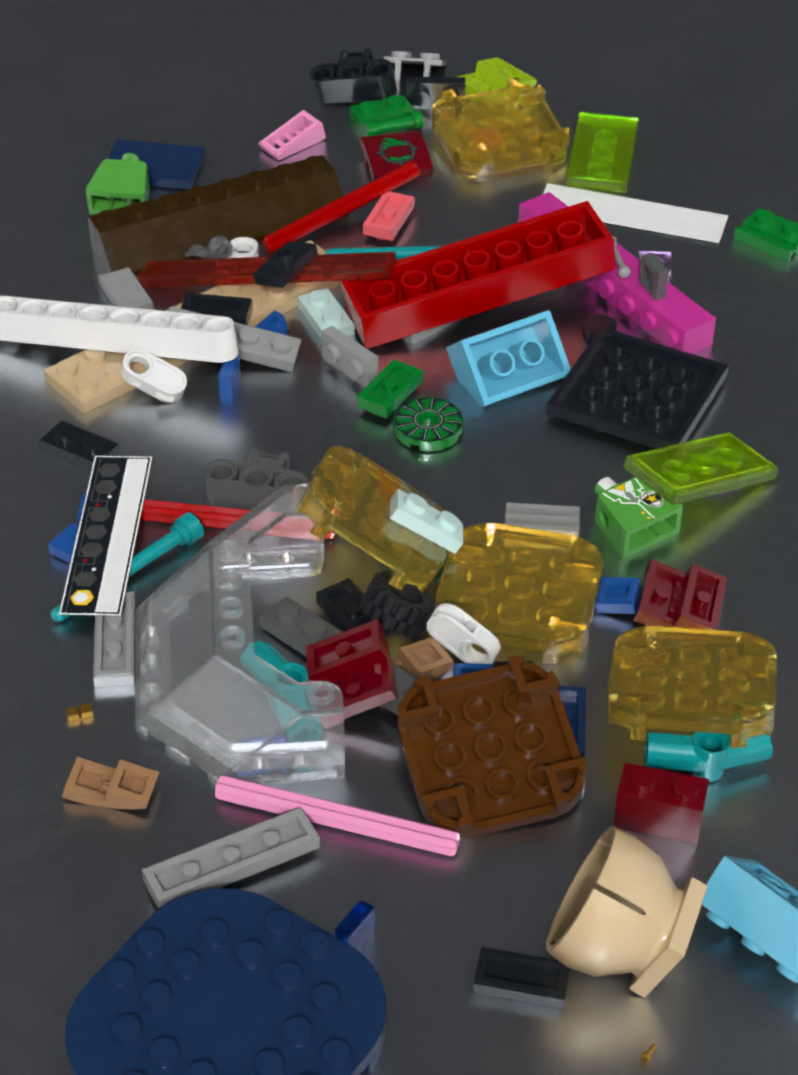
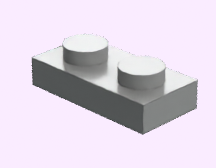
M333 326L322 331V358L348 375L352 380L366 387L378 375V356Z

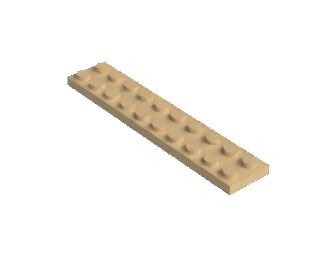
M311 240L305 242V243L315 244V243L312 242ZM316 244L318 255L283 288L255 284L253 273L264 264L262 263L199 294L252 299V311L247 325L255 327L273 311L284 314L298 307L297 296L326 288L331 290L341 285L340 278L350 276L351 268L341 261H328L325 258L326 251ZM182 303L173 307L181 308ZM86 349L43 370L45 382L83 414L136 388L127 383L121 376V365L127 353ZM158 357L175 367L191 361L187 359ZM140 362L129 364V368L135 373L142 374L147 371L146 366Z

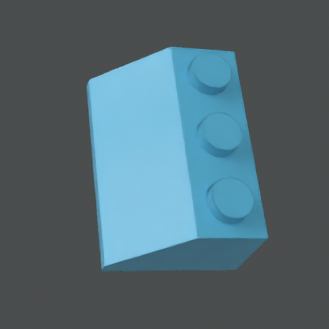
M550 310L469 337L446 347L457 380L482 407L564 378L571 370Z
M724 856L706 884L708 887L702 905L708 909L705 915L724 929H729L731 926L743 935L740 941L745 947L761 956L765 953L778 962L776 969L782 975L798 983V890L757 860Z

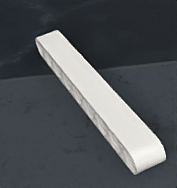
M0 295V341L128 353L134 349H141L157 357L216 363L231 361L239 354L234 322L231 318L225 316Z

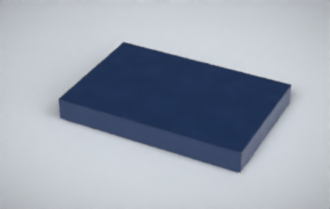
M117 139L108 159L121 160L122 156L126 153L135 154L140 161L147 164L150 186L190 190L194 186L206 156L205 147Z

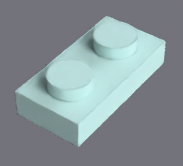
M328 288L297 296L298 308L321 340L322 331L330 326L335 327L348 337L355 335V324Z
M397 489L390 499L391 520L454 554L464 543L463 523L448 511L441 512L428 505L419 495L414 493L408 494L400 489Z

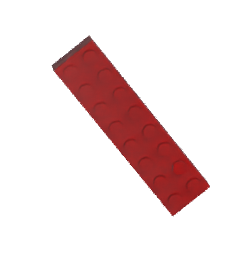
M589 201L581 202L340 278L344 307L349 318L355 324V329L364 347L369 349L615 270L614 238Z

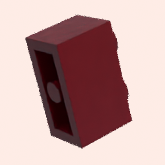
M624 762L617 791L613 826L624 830L698 844L709 779Z

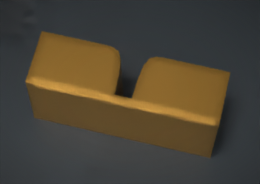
M91 703L82 704L80 708H77V706L67 707L68 722L93 717Z

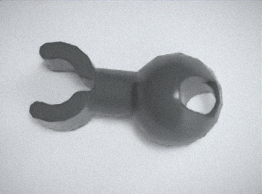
M214 236L209 240L206 247L197 244L192 245L185 253V257H201L194 266L195 270H201L209 259L225 261L231 256L233 246L225 236Z

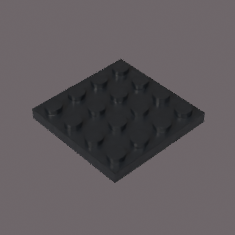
M601 327L547 402L546 414L677 456L726 379L729 365Z

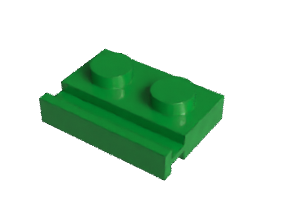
M758 208L742 222L741 227L737 226L735 228L734 239L789 262L792 255L798 254V222L787 220L769 210Z

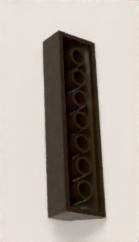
M323 155L310 156L305 160L280 164L274 168L253 171L240 177L222 179L217 183L195 186L190 190L175 194H165L152 200L134 202L129 206L104 210L98 214L88 216L91 247L108 273L129 267L133 274L138 276L200 259L201 257L195 256L185 257V253L195 244L203 247L208 246L209 240L214 236H225L229 242L238 237H249L256 240L257 243L262 242L265 236L344 195L336 171ZM349 214L335 220L334 222L349 218Z

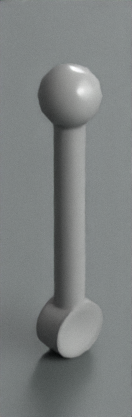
M612 236L614 238L615 261L619 268L618 275L621 278H628L631 270L628 266L624 265L616 247L617 238Z

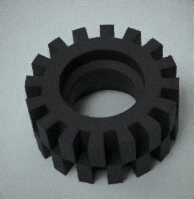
M387 571L377 572L361 599L360 606L364 608V614L372 616L371 621L378 619L382 624V628L386 631L392 629L395 635L400 636L403 633L405 638H411L412 635L418 638L423 634L428 620L437 607L435 598L429 597L431 593L427 589L421 590L419 583L415 582L413 584L409 582L410 578L406 576L400 578L398 573L391 572V574Z

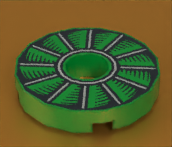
M422 397L407 401L396 410L393 418V429L396 438L405 446L411 448L412 444L419 446L421 451H439L454 445L458 441V436L462 434L464 429V419L461 410L453 403L441 398ZM432 423V424H434V425H432V426H425V425H422V424Z

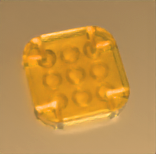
M519 77L508 78L506 88L458 97L452 88L442 91V98L432 105L431 124L450 163L459 175L478 182L496 181L548 171L559 167L566 161L570 141L569 128H561L545 101L546 90L540 84L534 88L530 85L520 84Z
M342 446L330 447L312 471L313 475L308 486L296 504V512L305 513L315 524L310 533L322 541L329 530L391 568L393 572L388 584L402 590L407 583L417 586L423 592L444 565L448 550L391 520L390 499L397 489H400L408 494L414 493L419 495L428 505L441 512L444 510L429 497L364 455Z
M479 523L463 530L464 543L456 554L449 551L436 593V606L448 603L462 609L498 639L500 645L544 652L543 663H558L559 656L573 653L577 649L583 652L589 640V630L602 579V555L597 547L586 539L573 535L499 523Z
M641 626L627 630L618 636L614 644L608 683L609 724L617 723L629 729L630 739L646 742L647 728L731 734L730 748H746L748 738L762 735L763 733L771 736L774 728L777 654L775 648L762 637L740 631L667 626Z

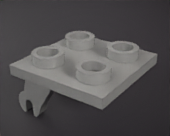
M392 51L391 57L384 56V59L395 63L394 76L397 92L394 95L399 96L403 64L424 65L423 77H431L432 65L446 66V60H440V54L420 53V58H411V52Z

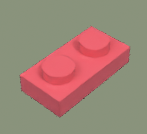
M390 191L383 194L363 223V235L376 237L380 240L393 241L414 209L415 197Z

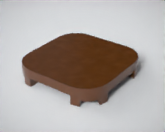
M510 656L506 665L432 682L429 675L414 681V686L403 696L398 706V736L420 810L429 825L457 831L460 833V838H474L556 818L569 812L579 801L587 774L586 758L580 755L559 694L560 682L553 671L548 673L539 665L524 661V656Z

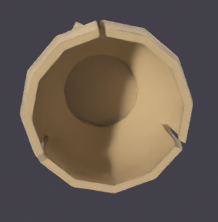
M611 826L601 835V838L599 837L568 887L548 934L545 945L547 952L566 967L594 977L633 973L629 990L645 998L685 957L708 885L691 877L683 887L675 886L658 852L635 834Z

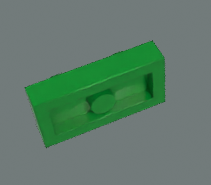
M393 359L357 395V407L387 419L423 382V370Z

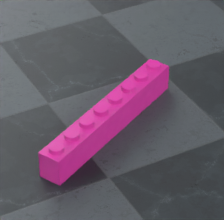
M548 192L520 203L517 223L569 206ZM618 243L616 246L624 265L630 268V276L628 278H621L618 275L619 268L615 261V270L581 280L664 346L694 354L713 344L716 318L669 282H667L666 298L653 299L639 283L641 261Z

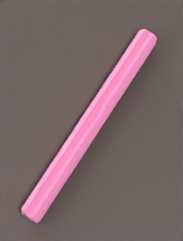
M221 775L215 786V797L218 800L279 815L301 807L312 823L452 857L456 855L460 845V833L454 830L227 775Z

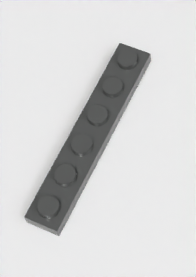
M288 597L259 615L260 627L304 656H306V646L343 632ZM392 663L398 699L382 706L397 715L398 706L403 696L414 686V681L418 678Z

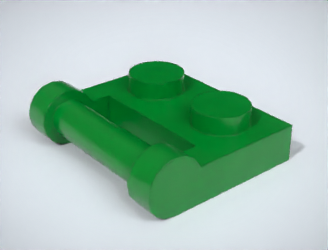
M392 95L386 99L364 101L358 105L349 106V117L364 137L376 136L410 127L415 130L424 126L421 111H416L404 95Z

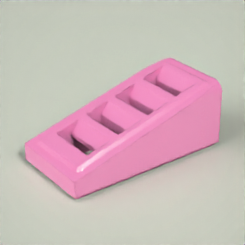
M302 110L258 144L261 149L279 161L323 141L326 135L322 122L305 110ZM278 145L280 148L276 149L274 146Z

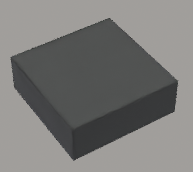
M653 252L642 255L639 283L653 299L666 298L669 270Z

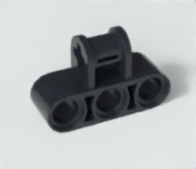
M365 48L362 52L350 53L347 50H341L338 63L317 65L309 73L315 98L322 104L386 99L397 92V84L391 62L386 59L373 60L371 48Z

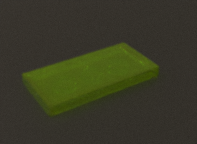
M580 112L566 175V186L627 192L639 118Z
M731 432L626 456L623 466L671 505L774 480L778 472L777 466Z

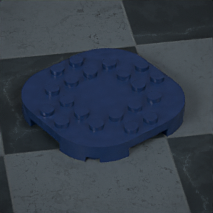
M218 888L197 891L169 902L151 915L80 991L70 1009L65 1029V1043L71 1075H360L364 1070L370 1073L377 1064L385 1044L386 996L377 971L362 953L345 941L275 901L254 892L239 889Z

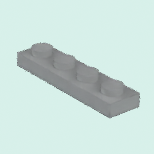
M170 306L168 310L172 312L201 314ZM234 322L240 359L293 372L302 339Z
M300 807L142 869L143 881L156 906L160 909L169 902L184 895L224 887L319 849L320 837Z

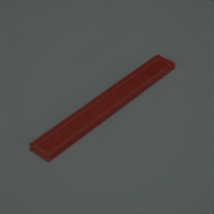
M395 251L318 254L289 283L388 279L397 263ZM271 256L148 261L137 278L143 288L255 284L253 273Z

